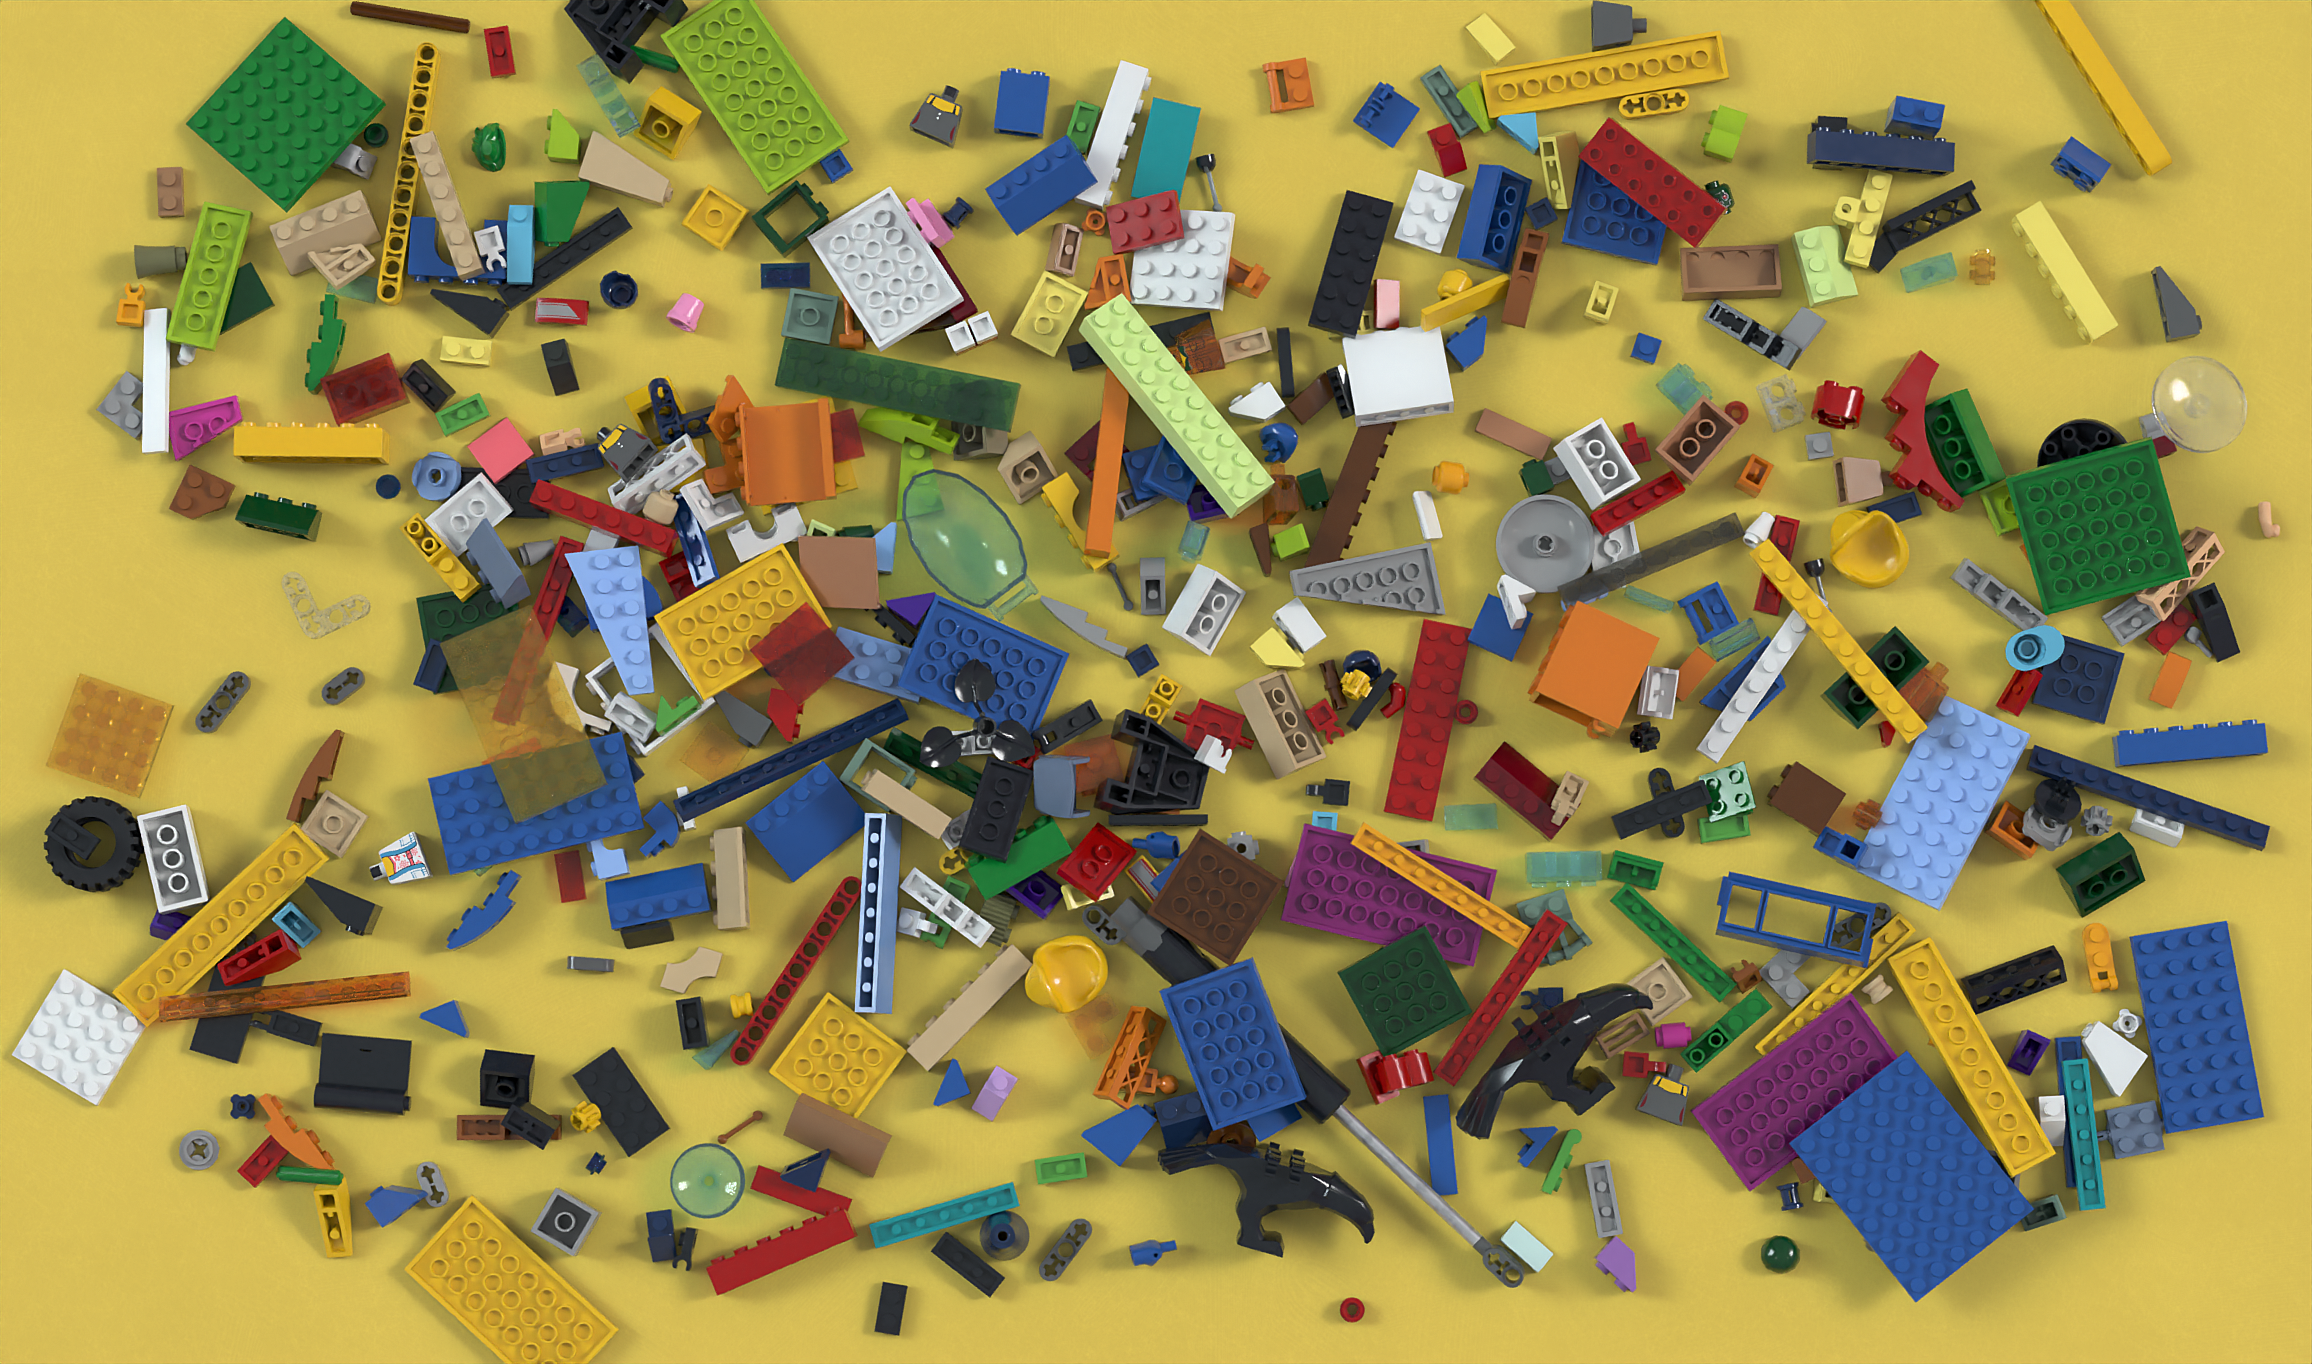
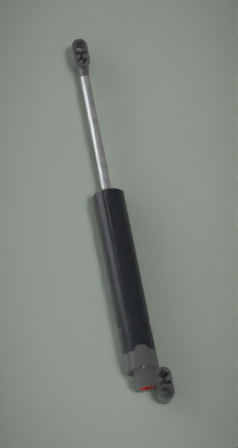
M1132 896L1128 897L1113 914L1101 904H1093L1083 912L1082 919L1084 924L1104 943L1115 945L1123 940L1172 986L1221 969L1207 955L1205 956L1193 942L1147 914V910ZM1091 910L1099 911L1101 915L1099 922H1093L1090 919L1089 913ZM1106 920H1108L1109 923H1107L1104 928L1100 929L1099 926H1101L1106 922ZM1113 928H1116V929L1118 930V931L1116 932V936L1113 937V938H1110V937H1109V934H1110V930H1109V929L1112 930ZM1278 1022L1307 1096L1304 1100L1295 1103L1318 1124H1323L1333 1115L1483 1256V1264L1507 1287H1518L1525 1277L1524 1267L1502 1246L1492 1245L1357 1119L1343 1105L1350 1096L1351 1090ZM1498 1253L1500 1255L1498 1260L1501 1263L1497 1260L1490 1261L1491 1254ZM1508 1261L1509 1263L1505 1265L1503 1271H1500L1501 1265ZM1509 1269H1515L1519 1272L1520 1278L1510 1280L1506 1272Z

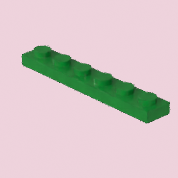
M1626 883L1610 900L1616 908L1719 1003L1737 985L1631 885Z

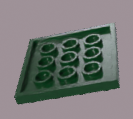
M490 584L481 585L482 587L465 602H462L453 591L416 598L425 650L430 638L455 647L438 693L433 692L434 695L506 682L524 634L518 602L505 609L501 602L496 603L489 592L492 590Z
M1425 925L1337 972L1383 1057L1397 1054L1472 1013Z

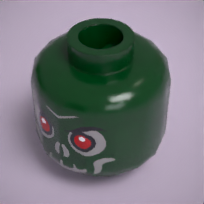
M1718 180L1705 184V191L1728 208L1724 215L1731 213L1730 208L1734 206L1735 202L1729 185L1725 183L1719 184Z

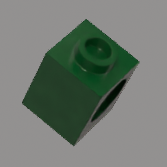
M1532 459L1522 464L1523 468L1520 469L1519 475L1529 497L1543 495L1554 489L1555 486L1543 460L1537 462L1536 459Z

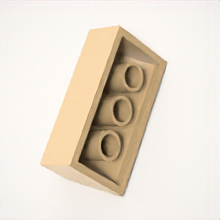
M361 190L269 226L277 248L291 276L315 267L308 259V253L311 251H315L318 254L330 252V248H345L359 243L367 247L382 241L366 196Z
M1285 669L1254 679L1234 691L1277 780L1327 757Z
M742 827L714 830V836H710V850L715 851V861H711V874L716 876V886H712L713 901L717 900V910L713 911L714 925H718L720 931L750 929L746 830Z

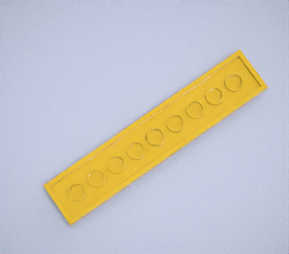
M1718 30L1480 71V78L1488 118L1494 120L1498 119L1501 115L1535 113L1623 98L1630 95L1729 79L1721 31Z
M294 822L124 979L112 993L148 1027L305 882L306 876L310 877L327 862L329 857Z
M1931 937L1888 958L1886 963L2010 1177L2013 1178L2056 1154L2055 1150Z

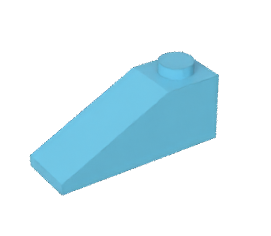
M509 205L507 223V284L532 285L536 244L534 205Z

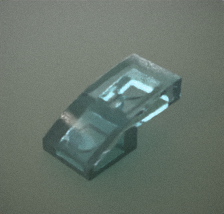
M1495 803L1444 806L1446 831L1498 829L1497 804Z

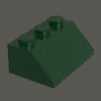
M254 492V496L246 494L235 518L241 525L316 542L322 513L316 510V505L302 503V506L292 504V500L278 497V501L268 499L269 495Z
M2120 832L2056 868L2062 887L2082 918L2146 881L2135 849Z

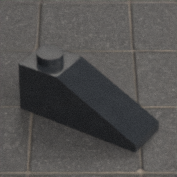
M432 289L430 292L436 300L492 339L509 317V313L505 310L507 306L497 298H494L492 301L484 296Z

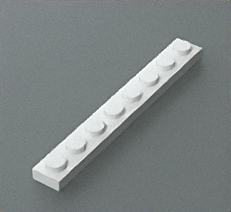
M1818 596L1823 604L1827 606L1828 602ZM1794 609L1697 747V751L1714 763H1718L1809 632V626Z

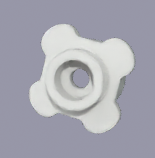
M2122 1009L2119 1012L2118 1020L2113 1022L2112 1027L2115 1031L2124 1033L2127 1038H2133L2138 1026L2142 1024V1019L2140 1016L2129 1013L2128 1009ZM2126 1021L2129 1022V1026L2125 1025Z

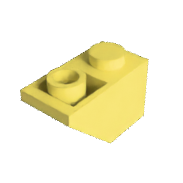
M1271 627L1250 646V650L1265 667L1301 670L1305 666V663L1302 661L1305 659L1304 655L1296 647L1292 650L1286 643L1289 640L1288 637L1280 629L1276 631Z

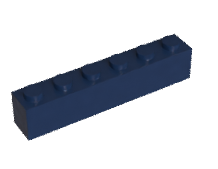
M1828 127L1816 128V131L1807 135V164L1946 176L1954 172L1955 143L1946 142V138H1932L1931 141L1923 140V136L1900 138V134L1894 133L1886 134V136H1877V132L1873 131L1854 134V130L1850 129L1831 132V128Z

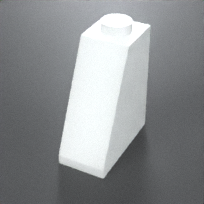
M2095 1021L2093 1024L2089 1022L2081 1033L2084 1036L2081 1044L2110 1093L2115 1097H2119L2148 1055L2100 1021Z

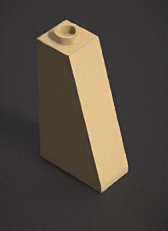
M592 132L578 174L580 181L590 182V185L663 208L666 202H670L674 189L671 188V183L667 178L600 133Z
M874 769L872 772L868 771L861 781V784H863L862 791L933 838L939 839L952 818L877 769Z

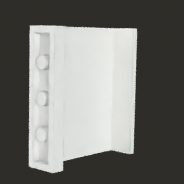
M1421 326L1412 328L1400 327L1392 331L1384 332L1378 330L1371 334H1356L1355 339L1349 337L1342 338L1343 354L1345 353L1356 427L1454 413V400L1440 326L1428 332H1425Z

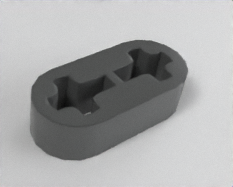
M355 667L345 669L323 687V700L331 705L342 703L364 685V673ZM350 673L354 675L359 674L356 685L352 682L347 686L344 685L349 681L350 677L348 675ZM342 686L343 689L337 693L338 698L336 700L334 698L328 699L330 688L337 690Z
M568 956L567 969L614 972V960Z

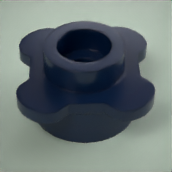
M234 1094L231 1097L233 1110L230 1114L234 1119L239 1117L251 1119L255 1116L254 1102L256 1099L254 1095L239 1096Z

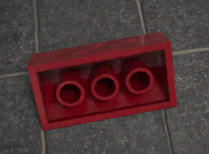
M1505 741L1473 778V780L1549 842L1569 819V817L1565 816L1560 826L1551 822L1556 812L1551 809V803L1559 785Z

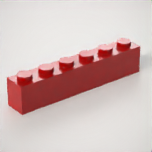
M538 479L529 500L535 509L628 544L639 546V548L670 559L679 538L673 529Z
M839 1206L825 1211L826 1217L817 1220L816 1216L802 1221L803 1227L794 1230V1227L790 1226L779 1231L781 1236L775 1239H771L769 1235L756 1241L758 1245L756 1247L748 1249L746 1245L734 1250L735 1256L725 1259L723 1255L711 1260L712 1265L707 1267L706 1270L717 1296L857 1237V1232L847 1209L840 1210Z

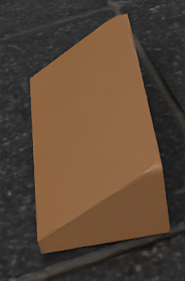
M1066 223L1055 224L1045 267L1046 271L1074 276L1084 232L1082 228Z

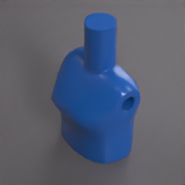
M1163 831L1151 833L1146 839L1134 838L1132 841L1133 848L1146 849L1153 858L1176 859L1180 853L1178 837L1167 835Z
M1150 1239L1131 1245L1129 1249L1134 1266L1144 1264L1153 1266L1162 1257V1253L1177 1250L1175 1240L1159 1243L1156 1240Z

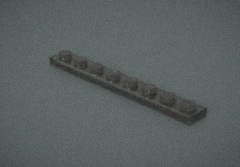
M1735 512L1560 585L1557 589L1567 610L1569 605L1574 606L1577 600L1582 603L1742 537L1745 533Z

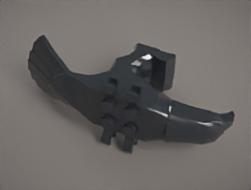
M1610 983L1578 993L1575 998L1557 1004L1550 1010H1546L1539 1001L1535 1003L1531 1008L1537 1014L1538 1019L1531 1025H1526L1520 1017L1511 1022L1517 1029L1518 1035L1508 1042L1492 1066L1470 1092L1457 1112V1126L1471 1137L1479 1140L1489 1139L1495 1116L1505 1092L1514 1085L1524 1082L1538 1083L1552 1100L1566 1102L1577 1116L1585 1113L1616 1087L1598 1067L1590 1065L1578 1077H1573L1575 1066L1590 1046L1597 1032L1606 1024L1635 1009L1652 1010L1653 1003L1649 996L1628 984Z
M1270 1141L1267 1150L1232 1143H1212L1166 1148L1158 1151L1159 1165L1169 1175L1191 1168L1220 1164L1229 1170L1240 1187V1194L1235 1205L1240 1221L1236 1242L1240 1246L1283 1258L1285 1246L1281 1233L1266 1231L1261 1224L1262 1218L1265 1215L1276 1210L1314 1208L1327 1210L1343 1217L1357 1227L1364 1238V1243L1368 1244L1374 1236L1373 1209L1364 1195L1344 1180L1336 1171L1331 1173L1316 1165L1305 1162L1306 1159L1303 1157L1304 1151L1294 1148L1291 1157L1281 1155L1282 1152L1279 1150L1280 1144Z

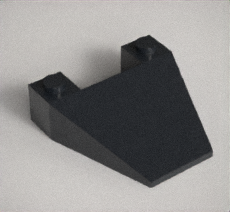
M570 0L564 10L610 72L630 84L644 66L636 52L630 49V47L636 44L655 18L674 27L688 11V7L683 0Z
M1124 709L1116 715L1111 739L1132 745L1133 749L1124 783L1111 778L1101 782L1098 786L1093 807L1115 815L1199 809L1210 767L1194 759L1197 752L1146 715Z

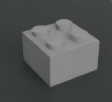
M555 1188L533 1225L531 1232L568 1254L577 1256L602 1212L563 1189Z

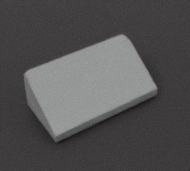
M1801 307L1779 336L1801 348L1800 357L1827 321L1811 310Z

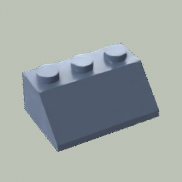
M487 518L483 519L466 542L469 550L466 556L472 566L478 565L481 571L477 573L484 585L489 583L492 587V590L489 592L496 603L501 602L504 608L507 609L528 597L531 593L521 570Z

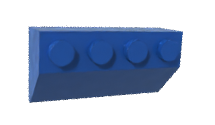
M1065 135L985 190L999 213L1018 236L1098 181L1077 145Z
M1479 164L1457 259L1473 266L1510 274L1525 212L1524 209L1526 208L1532 183L1531 179L1502 165Z
M703 863L605 882L607 906L611 927L614 931L712 912Z

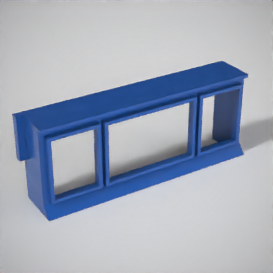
M1730 871L1728 877L1723 876L1717 905L1721 906L1715 935L1867 969L1873 939L1869 938L1877 904ZM1733 885L1762 892L1754 929L1725 922ZM1769 893L1831 907L1823 944L1762 931ZM1838 909L1867 915L1860 952L1830 946Z

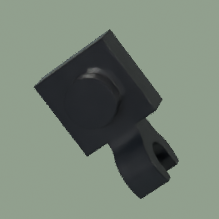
M1325 779L1324 786L1308 784L1306 785L1305 795L1323 797L1322 804L1348 806L1350 781Z
M686 1227L685 1232L681 1231L678 1246H682V1253L674 1258L673 1268H677L680 1260H685L687 1263L686 1271L691 1270L692 1254L694 1253L698 1229Z

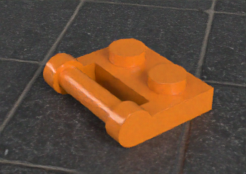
M1306 57L1282 62H1270L1262 65L1263 72L1267 74L1272 102L1270 105L1271 113L1314 107ZM1283 71L1288 102L1284 103L1281 102L1276 72Z

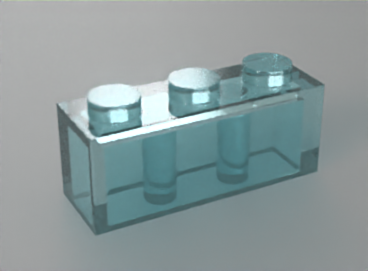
M1601 850L1526 852V884H1532V888H1546L1547 883H1556L1557 887H1572V882H1581V887L1596 886V882L1602 881Z

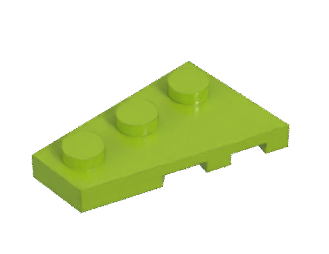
M915 441L903 443L896 521L944 510L929 446Z

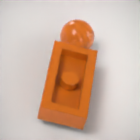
M1130 1066L1128 1069L1130 1078L1136 1072L1135 1066ZM1146 1068L1136 1093L1155 1096L1156 1088H1160L1165 1094H1173L1177 1091L1179 1082L1173 1075L1157 1078L1158 1069ZM1125 1085L1121 1086L1119 1091L1126 1092Z

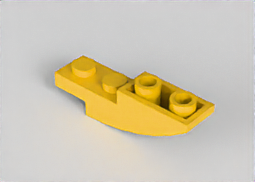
M418 512L399 528L462 602H465L482 587Z

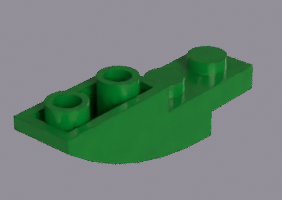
M325 294V300L320 303V315L323 316V325H319L318 339L322 341L321 343L312 342L311 349L307 350V363H310V370L305 375V387L313 395H317L332 375L338 363L345 339L347 323L343 319H337L339 299L332 294Z
M1755 988L1692 1042L1680 1055L1697 1073L1773 1006Z

